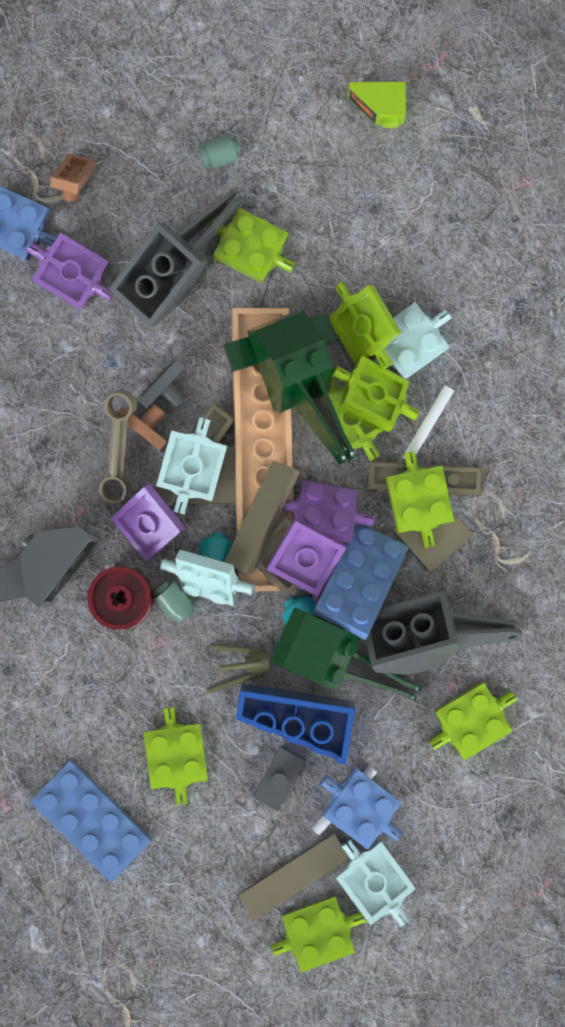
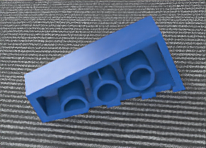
M241 684L236 719L270 734L274 733L291 743L300 744L312 749L315 753L322 756L326 755L346 765L355 704L354 701Z

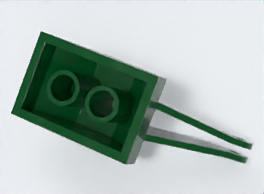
M295 311L248 330L247 333L273 410L281 413L294 407L338 464L345 463L346 459L348 461L354 459V450L342 428L328 394L330 392L333 372L330 355L324 338L304 311Z
M294 607L270 662L337 691L344 677L400 694L413 701L417 699L416 696L397 687L346 670L352 656L371 666L370 660L356 653L360 637ZM383 673L404 686L418 692L421 690L420 687L394 674Z

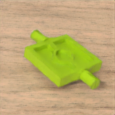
M241 208L238 209L233 220L226 227L222 226L216 234L220 236V243L213 254V259L263 284L268 273L275 266L291 273L296 262L281 256L282 248L289 233ZM213 220L207 225L206 230L214 223Z
M340 282L334 289H336L342 299V303L329 316L334 330L354 363H356L360 356L369 358L375 355L382 369H386L393 364V361H391L385 348L389 342L402 333L374 285H368L358 294L352 295L345 282Z
M360 356L357 359L351 373L338 365L334 367L332 376L345 383V393L340 406L387 432L394 428L397 417L400 414L413 421L419 416L420 410L406 404V392L410 383L406 379L388 369H382V366L364 356Z
M332 377L329 397L352 448H363L371 462L381 456L372 441L385 430L341 407L340 403L345 393V386L339 388Z
M413 451L404 453L407 470L402 474L389 476L385 479L397 533L407 531L421 532L424 548L436 546L432 529L440 524L454 522L443 466L428 469L418 468L416 452Z
M481 681L434 709L441 722L443 732L428 741L434 751L450 742V744L456 747L460 756L465 761L513 732L505 719L503 709L517 701V698L510 690V692L496 699L491 695L485 683Z
M175 706L170 707L171 718H169L168 707L163 708L165 725L158 729L143 731L151 789L164 787L174 789L176 805H181L180 794H182L183 805L188 804L186 786L196 782L208 781L200 723L187 725L177 723Z
M334 895L283 914L281 917L286 928V939L271 944V949L274 956L290 950L296 957L302 973L354 954L355 949L350 938V928L366 923V920L361 912L346 917Z

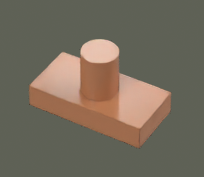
M68 153L51 176L50 187L63 190L62 197L64 200L70 202L78 201L80 190L94 171L95 160Z
M155 404L150 406L141 419H138L133 414L128 417V426L163 453L167 448L168 442L153 431L166 415ZM122 406L117 413L127 414L129 411Z

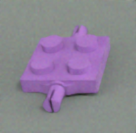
M61 232L53 245L46 250L34 242H31L29 244L30 247H27V253L40 259L39 268L31 280L36 285L82 311L88 299L95 293L108 301L112 299L111 296L114 294L108 287L101 284L102 276L110 264L108 260Z
M302 480L299 496L296 501L287 499L282 509L294 512V517L345 543H351L356 524L372 527L375 517L374 515L358 513L356 505L358 490Z

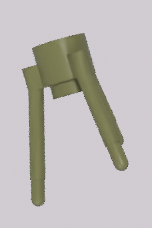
M209 644L210 649L250 654L245 656V662L220 665L218 668L220 671L246 668V673L252 672L208 688L207 693L209 694L252 679L263 678L262 674L270 673L268 652L260 651L259 647L249 648Z

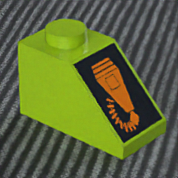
M349 82L348 99L375 125H382L384 128H396L399 125H404L406 117V82Z

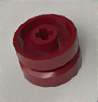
M110 567L100 572L91 582L87 593L88 607L93 618L102 626L113 630L129 629L142 623L151 613L154 604V589L149 579L139 570L130 567ZM121 592L126 593L124 595L127 598L125 603L118 601L117 597Z

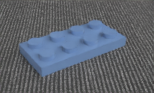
M357 524L353 531L352 541L347 543L346 550L338 561L312 615L366 640L409 546L362 524Z
M72 759L30 801L110 882L152 841V838Z

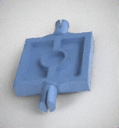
M0 186V249L28 261L31 254L27 253L26 249L30 247L29 244L31 242H34L36 245L39 242L48 246L53 245L54 242L52 241H55L57 237L44 231L45 221L50 209Z
M354 768L347 779L340 784L328 775H325L323 779L329 782L331 786L321 779L320 786H323L332 793L330 802L321 815L367 850L383 832L394 841H397L399 838L391 831H394L401 837L402 831L392 825L390 821L402 802L357 768Z

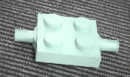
M416 302L393 318L402 333L389 342L385 351L391 361H393V364L389 367L394 369L400 377L404 379L409 378L449 349L448 343L439 332V327L450 320L451 316L444 309L431 319L423 313ZM376 359L375 361H373V362H375V363H377V364L380 365V363H379V361H378L377 359Z
M200 417L195 434H183L171 430L156 485L157 487L171 490L178 495L173 512H179L182 502L180 514L184 515L189 498L213 500L227 449L226 445L215 443L206 437L211 421L205 419L202 429L204 418Z
M179 550L175 558L176 562L165 558L161 562V570L175 573L179 577L181 589L193 597L200 596L211 599L217 604L234 606L238 598L237 592L253 596L255 591V584L238 579L232 564Z
M351 839L346 841L349 847L345 843L341 847L350 857L351 861L346 868L334 876L370 925L382 916L391 913L399 926H404L405 923L402 919L406 923L410 919L406 916L400 905L404 898L416 889L381 841H378L367 851L361 853Z

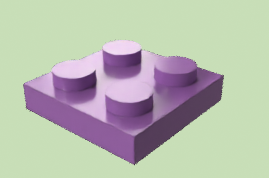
M151 484L143 487L111 517V520L146 562L186 528Z
M295 518L268 563L267 570L318 596L346 550V545Z

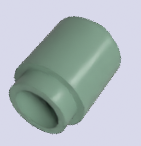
M230 133L206 140L203 145L198 146L205 168L212 166V169L238 161L237 155L241 154L237 137L231 138Z
M164 580L153 590L156 594L153 597L155 603L169 619H174L177 623L186 618L194 609L191 605L192 600L174 580L169 583L167 580Z

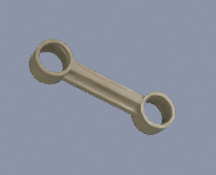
M123 389L110 394L104 403L105 412L111 418L108 472L107 476L100 482L99 493L103 500L111 504L121 502L128 496L131 490V483L128 477L124 475L128 417L135 412L137 401L131 392ZM115 396H122L128 401L129 412L127 414H119L113 409L112 400ZM115 479L123 486L122 496L117 497L109 493L107 489L108 480Z

